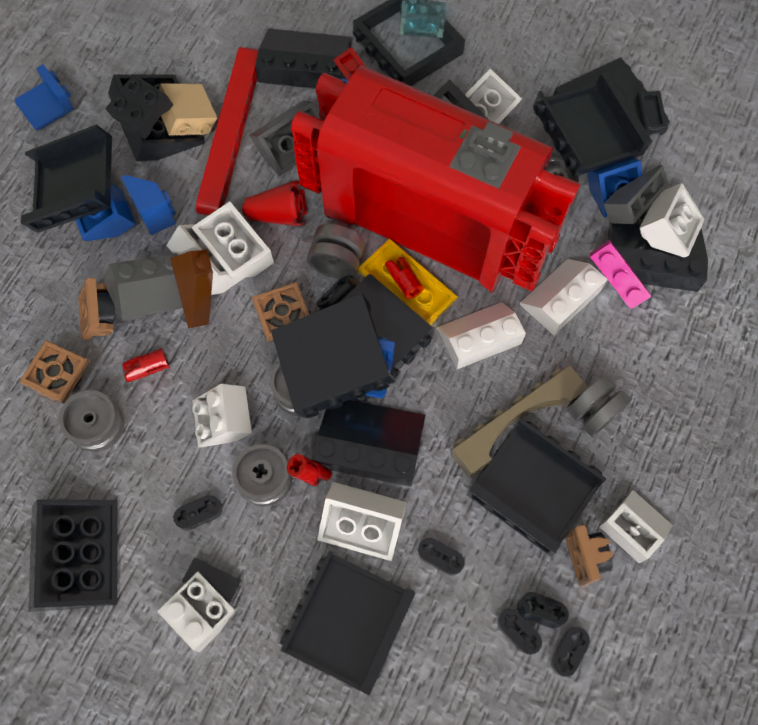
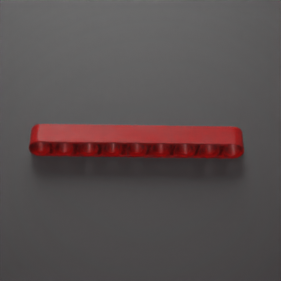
M238 48L196 201L197 214L209 216L225 205L258 79L255 64L259 49Z

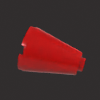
M293 180L247 197L245 203H242V213L249 221L303 227L306 224V221H303V215H307L304 189H299V180Z

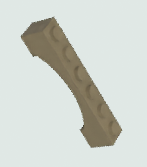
M571 365L564 370L561 367L550 375L551 379L549 381L537 383L531 389V394L526 397L524 395L519 396L512 402L513 406L507 411L504 408L492 417L494 420L489 424H480L473 430L474 434L468 439L462 437L454 443L451 456L469 479L489 465L492 460L489 453L493 444L512 423L524 415L541 408L563 405L566 409L588 388L587 384Z

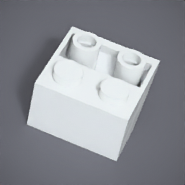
M219 384L192 400L198 447L235 442L252 434L246 388L244 386Z
M634 490L628 494L600 525V528L638 563L647 560L655 552L673 527L670 522Z
M197 572L157 612L193 651L201 652L220 633L235 610Z

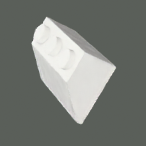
M491 69L465 94L489 120L498 124L522 100Z
M683 183L664 190L656 198L639 229L642 237L649 242L651 247L681 257H687L705 219Z
M228 202L191 227L232 279L254 277L274 264L271 250L231 202Z
M195 224L179 225L168 242L167 247L172 253H177L178 255L189 251L207 249L213 270L211 295L224 293L244 279H232L192 230L191 227Z
M567 259L523 299L520 305L551 334L555 335L601 292L608 279L590 263Z
M502 302L437 327L456 370L521 345L526 334L516 313Z
M333 482L325 499L317 540L392 561L407 502Z

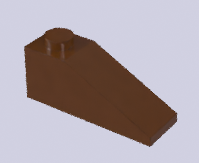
M207 249L189 251L170 258L188 329L208 325L213 270Z

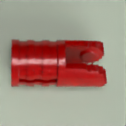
M399 257L396 262L393 260L385 262L386 269L407 300L417 297L424 290V286L420 283V280L404 257Z
M159 348L158 350L123 362L122 367L123 370L127 371L124 374L125 381L132 382L147 377L150 374H155L158 371L168 369L170 365L163 348Z
M301 454L293 455L287 463V472L290 476L313 486L319 485V478L327 481L331 479L333 474L327 467Z

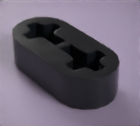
M349 275L341 278L317 301V306L322 310L339 303L357 286Z
M204 496L179 507L174 512V523L182 530H192L217 519L222 513V504L215 496ZM208 502L217 505L213 508L214 512L212 514L208 511L200 513L201 510L207 508ZM184 512H187L189 515L197 514L189 518L190 523L188 524L180 521L183 518Z
M426 538L419 544L418 555L423 562L449 576H456L463 570L464 558L456 550L433 538ZM430 544L434 545V551L440 554V557L433 554L429 557L425 556V550L422 547H428ZM442 557L449 560L452 557H456V563L459 565V568L448 569V563L442 560Z
M527 592L517 602V610L522 617L549 628H559L569 617L567 607L563 603L535 592ZM528 601L531 602V606L535 608L534 610H530V605L527 604Z
M513 609L500 613L497 620L498 627L513 645L526 655L539 652L542 647V638L524 617ZM505 615L516 618L514 624L519 629L518 632L513 627L506 628L504 626L506 623ZM521 633L528 638L531 636L535 638L533 641L534 649L531 647L524 648L525 640L520 636Z
M574 627L567 630L551 660V667L558 676L569 677L577 671L590 643V637L583 628ZM579 633L583 644L576 645L572 651L570 648L573 640L570 636ZM569 653L571 656L568 664L571 668L561 671V664L558 663V659H565Z

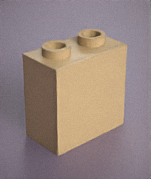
M202 84L160 85L159 90L165 93L173 103L171 109L161 116L169 135H205L211 133L217 116Z

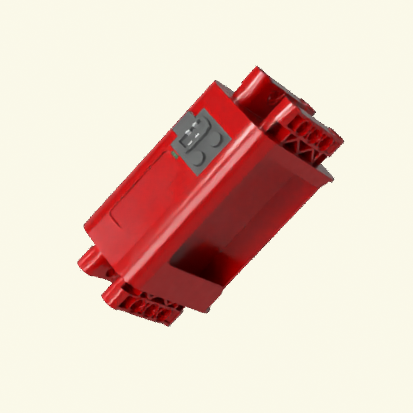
M363 65L357 68L347 84L343 80L323 73L316 85L320 119L303 111H298L293 118L291 132L293 134L299 185L317 194L322 193L325 217L334 218L348 225L356 224L386 239L390 238L399 245L479 281L491 294L497 288L502 276L513 280V284L532 292L539 280L548 252L552 254L559 240L561 229L581 185L566 177L556 176L546 171L553 147Z

